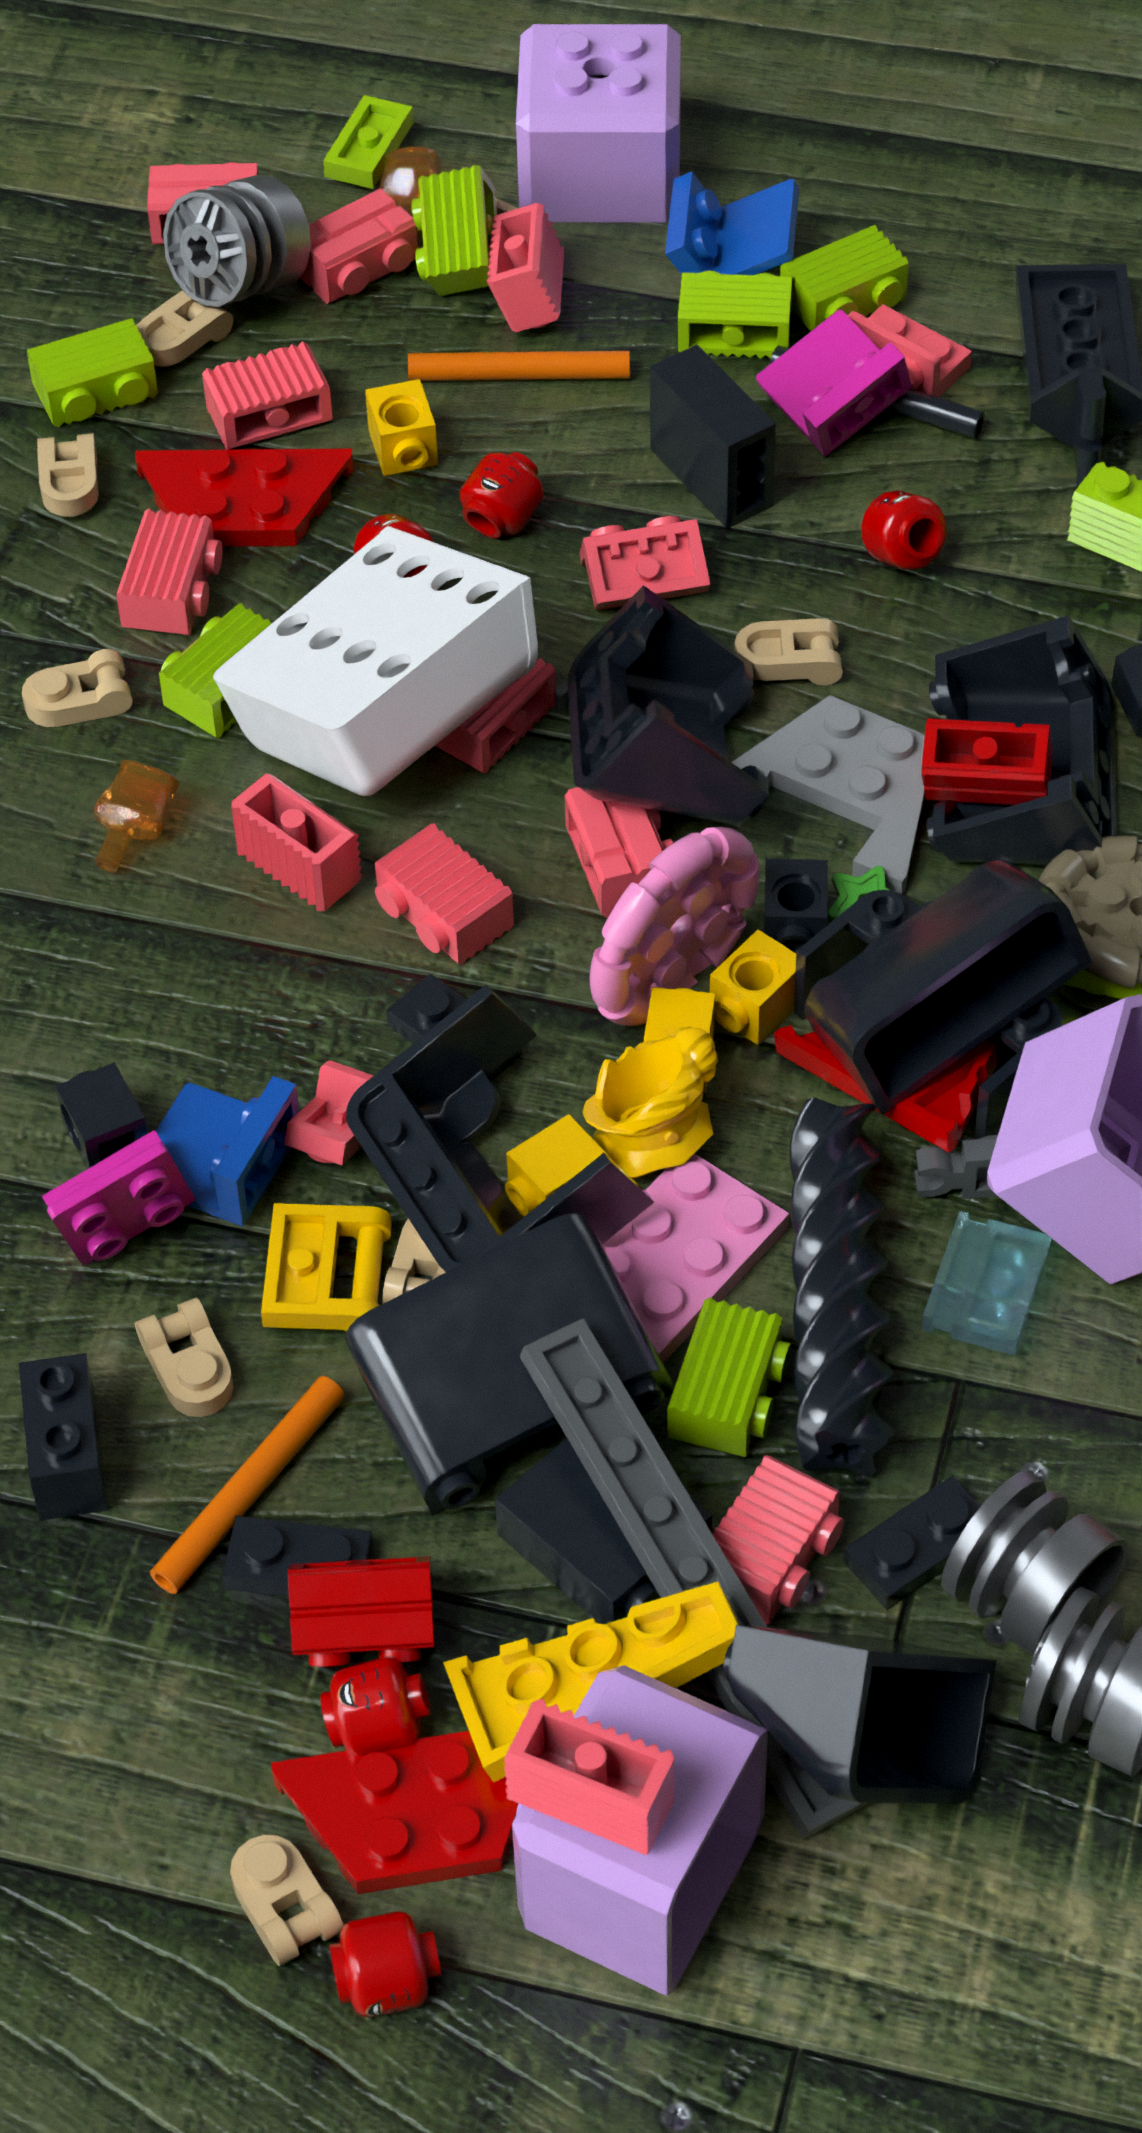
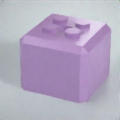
M533 24L520 35L516 112L519 208L534 203L544 205V212L548 213V221L551 222L669 221L673 180L680 177L681 35L668 24Z
M1141 994L1121 999L1025 1042L987 1171L988 1186L997 1196L1109 1284L1142 1274Z
M623 1665L598 1673L574 1717L576 1719L585 1715L589 1724L600 1721L603 1730L614 1726L617 1736L628 1732L631 1741L642 1738L646 1747L657 1744L660 1753L671 1749L674 1756V1803L651 1851L647 1855L518 1804L516 1817L512 1823L517 1902L526 1930L668 1996L677 1987L757 1837L765 1812L768 1730Z

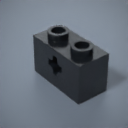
M82 1353L20 1362L19 1373L29 1479L39 1520L108 1511L96 1396L87 1354Z

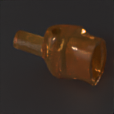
M406 147L392 151L386 157V167L381 179L380 188L395 201L396 206L400 205L412 217V200L420 198L418 179L421 176L429 177L431 174H439L441 165L436 152L427 147Z
M132 760L121 761L115 779L99 797L94 808V818L96 821L109 830L94 862L97 867L110 873H116L132 839L153 840L160 836L166 823L169 804L179 786L176 778L160 769Z

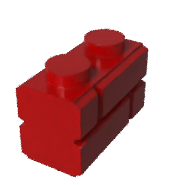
M927 718L921 766V777L926 800L1017 805L1048 796V781L1051 778L1053 756L1050 725L1023 724L1021 727H1016L1015 723Z
M431 1556L290 1565L288 1569L292 1655L308 1654L309 1666L345 1665L351 1663V1652L379 1650V1658L392 1656L399 1662H409L421 1659V1648L434 1647L435 1623Z

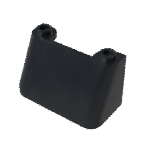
M643 585L584 646L572 663L568 673L574 783L576 787L594 799L730 824H735L743 819L749 820L759 813L769 795L767 777L756 766L749 765L740 769L728 760L724 725L731 718L737 719L742 716L754 699L752 662Z
M1069 615L935 655V681H931L929 684V694L933 708L939 716L946 715L949 720L1015 723L1016 727H1021L1023 724L1050 725L1053 748L1051 778L1048 781V796L1017 805L955 802L952 800L936 803L933 817L927 820V832L931 845L937 853L943 852L950 861L989 863L995 860H1006L1012 864L1048 865L1053 858L1065 850H1073L1075 852L1083 850L1094 851L1096 847L1102 848V837L1117 836L1115 720L1112 694L1102 669Z
M572 1213L551 1219L366 1312L349 1326L345 1334L346 1345L432 1516L445 1509L463 1507L478 1496L480 1487L487 1477L483 1460L558 1423L520 1358L524 1346L584 1318L641 1415L654 1410L664 1398L673 1394L674 1388L670 1376L607 1252L585 1215Z

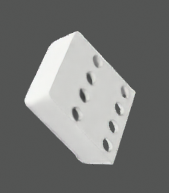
M387 526L368 544L224 663L214 673L213 679L241 730L256 748L355 794L371 796L514 681L521 679L534 668L538 657V642L530 577ZM428 565L419 574L403 578L413 568ZM462 578L455 586L437 591L447 581ZM490 591H498L489 600L478 604H472L474 600L482 594Z

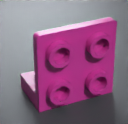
M842 310L832 314L756 376L759 387L824 457L912 388L906 360L902 353L891 342L880 350Z
M155 1130L42 1196L48 1206L47 1212L83 1267L94 1260L102 1261L115 1256L126 1246L129 1239L151 1226L161 1227L169 1224L182 1214L185 1206L196 1200Z

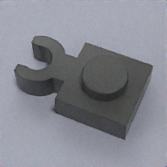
M998 1135L985 1136L974 1140H962L960 1152L948 1153L939 1147H926L916 1150L918 1170H914L917 1196L934 1197L945 1194L951 1189H960L962 1199L999 1197L990 1189L987 1179V1171Z

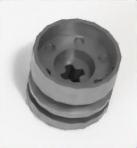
M254 175L231 181L223 186L215 185L207 189L191 191L176 199L167 213L163 232L165 257L173 278L187 296L205 306L220 307L233 301L244 300L252 295L258 296L283 289L297 282L307 267L311 249L309 223L300 201L287 185L272 176Z
M1030 1471L1019 1472L1002 1483L971 1518L950 1553L943 1570L941 1585L945 1593L956 1601H969L972 1612L981 1619L992 1617L1004 1609L999 1627L1003 1635L1033 1657L1047 1627L1060 1614L1068 1599L1079 1587H1083L1098 1595V1610L1100 1609L1123 1568L1128 1546L1124 1538L1089 1513L1078 1514L1066 1522L1069 1509L1066 1497L1058 1491L1047 1492L1044 1482Z
M1079 1587L1068 1599L1060 1614L1051 1621L1037 1646L1028 1669L1026 1690L1021 1703L1018 1721L1021 1725L1039 1732L1047 1724L1058 1706L1051 1736L1055 1741L1065 1744L1078 1731L1085 1719L1093 1722L1088 1746L1089 1756L1134 1777L1142 1768V1626L1136 1631L1129 1644L1121 1641L1126 1610L1123 1605L1113 1601L1106 1607L1093 1628L1099 1597L1096 1593Z

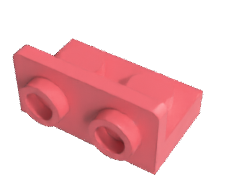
M884 304L868 318L855 311L848 314L849 318L880 350L891 342L902 353L906 360L913 389L940 397L971 368V350Z
M664 516L651 520L647 523V527L625 531L621 525H610L592 531L590 537H584L579 555L581 565L586 566L595 611L624 606L643 585L662 599L708 592L711 584L697 519L681 521L678 516Z

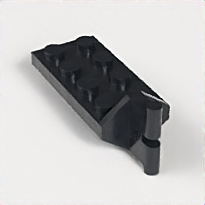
M1126 264L1016 265L1015 285L1030 422L1073 448L1077 475L1076 487L1078 488L1096 463H1101L1102 444L1142 421V374Z

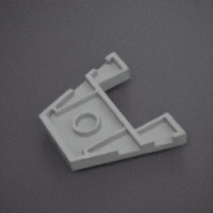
M829 695L731 762L740 769L752 765L763 771L767 777L768 789L770 787L777 788L873 829L874 832L853 860L852 876L860 877L875 866H882L885 871L886 888L901 894L905 893L911 857H913L918 824L925 801L921 777L925 734ZM743 819L732 825L740 828L746 820Z

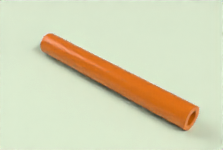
M630 351L408 353L409 381L420 379V381L630 379Z
M319 1376L150 1570L151 1577L161 1588L172 1594H176L232 1530L235 1517L245 1515L345 1399L343 1390L336 1382L326 1376Z

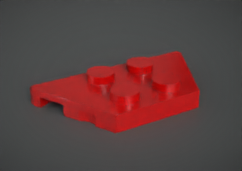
M352 448L138 450L135 452L137 473L141 479L146 478L153 490L154 500L159 509L166 514L173 511L177 515L185 513L189 517L193 514H196L199 518L204 515L212 519L214 540H221L222 547L297 546L310 529V521L315 516L321 514L331 501V488L341 475L349 477L354 465Z
M792 1025L780 1028L774 1032L776 1053L860 1102L873 1104L815 1032L798 1036ZM986 1039L883 1115L946 1152H951L956 1148L978 1104L979 1086L992 1076L997 1066L996 1045Z
M469 1731L419 1738L413 1744L406 1747L383 1752H372L364 1756H354L345 1750L271 1763L274 1786L281 1795L285 1793L305 1818L307 1829L322 1848L331 1852L337 1860L339 1871L358 1895L502 1871L512 1842V1823L516 1817L519 1803L507 1799L508 1792H506L508 1785L505 1784L507 1778L504 1777L493 1782L482 1766Z

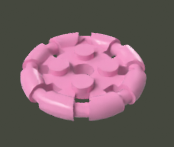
M726 827L706 828L701 833H690L658 854L649 863L651 870L639 884L631 882L604 924L601 933L605 940L601 947L594 950L589 978L592 999L598 1005V1010L605 1018L622 1026L646 1024L652 987L690 989L698 983L693 977L694 975L700 973L711 964L718 968L727 959L746 927L747 922L742 915L745 908L754 906L760 880L758 857L754 853L752 843L742 833Z

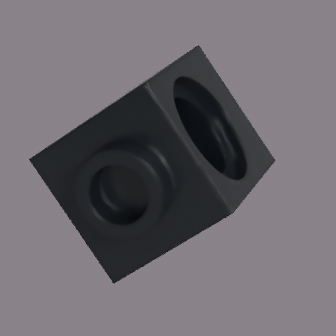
M765 859L764 933L796 953L800 947L827 926L828 860Z
M115 1062L94 1071H84L74 1076L71 1080L55 1086L63 1125L86 1169L147 1134L145 1117Z

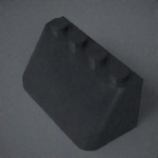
M995 860L977 866L965 879L936 900L923 905L915 915L883 938L873 941L866 947L864 952L832 975L819 980L809 993L804 1012L818 1038L883 1115L1093 962L1068 906L1051 888L1006 860Z
M736 1625L734 1641L729 1645L724 1659V1675L730 1683L733 1695L830 1796L859 1803H963L970 1797L975 1788L980 1772L997 1660L872 1636Z

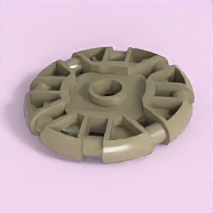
M1137 836L1102 837V848L1096 847L1094 851H1063L1045 867L1038 881L1051 888L1068 906L1093 962L1084 970L1109 982L1134 988L1135 983L1142 984V958H1140L1142 956V844L1137 843Z

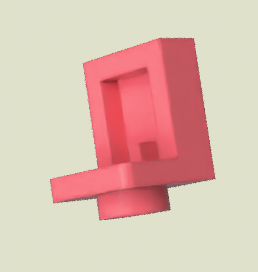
M331 1060L323 1064L319 1071L316 1096L287 1122L284 1145L306 1152L310 1158L318 1162L336 1163L342 1166L362 1147L347 1123L346 1110L348 1103L355 1091L374 1075Z

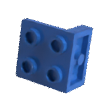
M693 172L675 178L673 180L665 249L666 256L681 275L682 273H701L704 271H715L720 274L756 275L763 271L780 267L781 264L789 262L794 254L799 186L793 179H789L721 207L715 193L711 189H705Z
M273 1076L260 1098L253 1097L248 1103L193 1083H187L183 1087L158 1126L156 1133L164 1143L196 1199L187 1205L188 1207L239 1226H244L291 1147L284 1145L287 1122L299 1112L296 1084Z

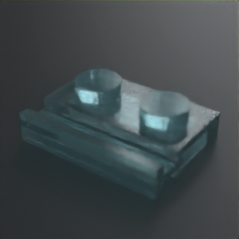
M959 1211L923 1313L922 1330L932 1332L933 1328L951 1332L950 1338L1015 1355L1050 1253L1052 1238L1045 1233L988 1219L986 1224L970 1220L969 1213Z

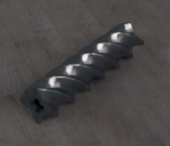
M810 1098L806 1100L798 1114L791 1134L789 1157L794 1185L790 1208L792 1225L796 1235L793 1243L792 1269L797 1289L794 1301L793 1322L795 1337L798 1343L794 1376L796 1393L800 1402L795 1431L797 1449L803 1468L809 1471L844 1468L866 1476L874 1475L877 1473L873 1455L894 1437L895 1433L892 1424L877 1411L872 1403L877 1393L892 1378L893 1372L885 1362L876 1356L870 1346L874 1337L890 1321L889 1312L874 1300L868 1290L872 1281L888 1264L887 1257L872 1245L866 1235L870 1226L886 1209L885 1203L872 1193L864 1182L868 1172L884 1155L883 1150L871 1141L862 1129L867 1118L876 1109V1106L871 1103L837 1106L817 1098Z

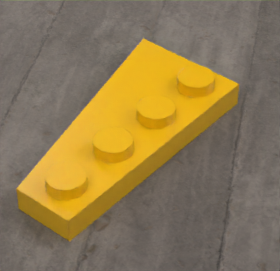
M717 1581L630 1608L627 1618L606 1624H599L592 1618L568 1625V1635L535 1645H532L528 1638L500 1645V1655L472 1663L466 1655L443 1663L482 1766L492 1781L496 1782L506 1775L504 1770L506 1766L504 1763L506 1753L534 1701L544 1699L546 1707L557 1704L561 1713L572 1710L573 1715H575L598 1673L623 1665L677 1688L724 1663L727 1649L734 1641L736 1625L740 1624L728 1597Z

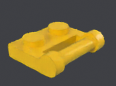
M274 1203L261 1308L263 1327L330 1329L347 1332L349 1326L357 1318L380 1306L378 1304L382 1251L383 1243L389 1240L391 1235V1214L382 1208L373 1206ZM339 1236L354 1237L357 1240L351 1299L333 1298Z

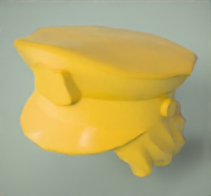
M690 1026L678 1028L672 1036L660 1039L659 1041H646L638 1044L635 1048L632 1046L626 1047L624 1053L615 1062L611 1059L603 1061L597 1080L596 1092L585 1102L582 1113L586 1122L597 1128L593 1135L594 1141L631 1178H638L661 1169L683 1165L713 1135L708 1104L702 1102L704 1083L710 1082L715 1076L716 1064L718 1062L715 1042L709 1033L701 1028H692Z

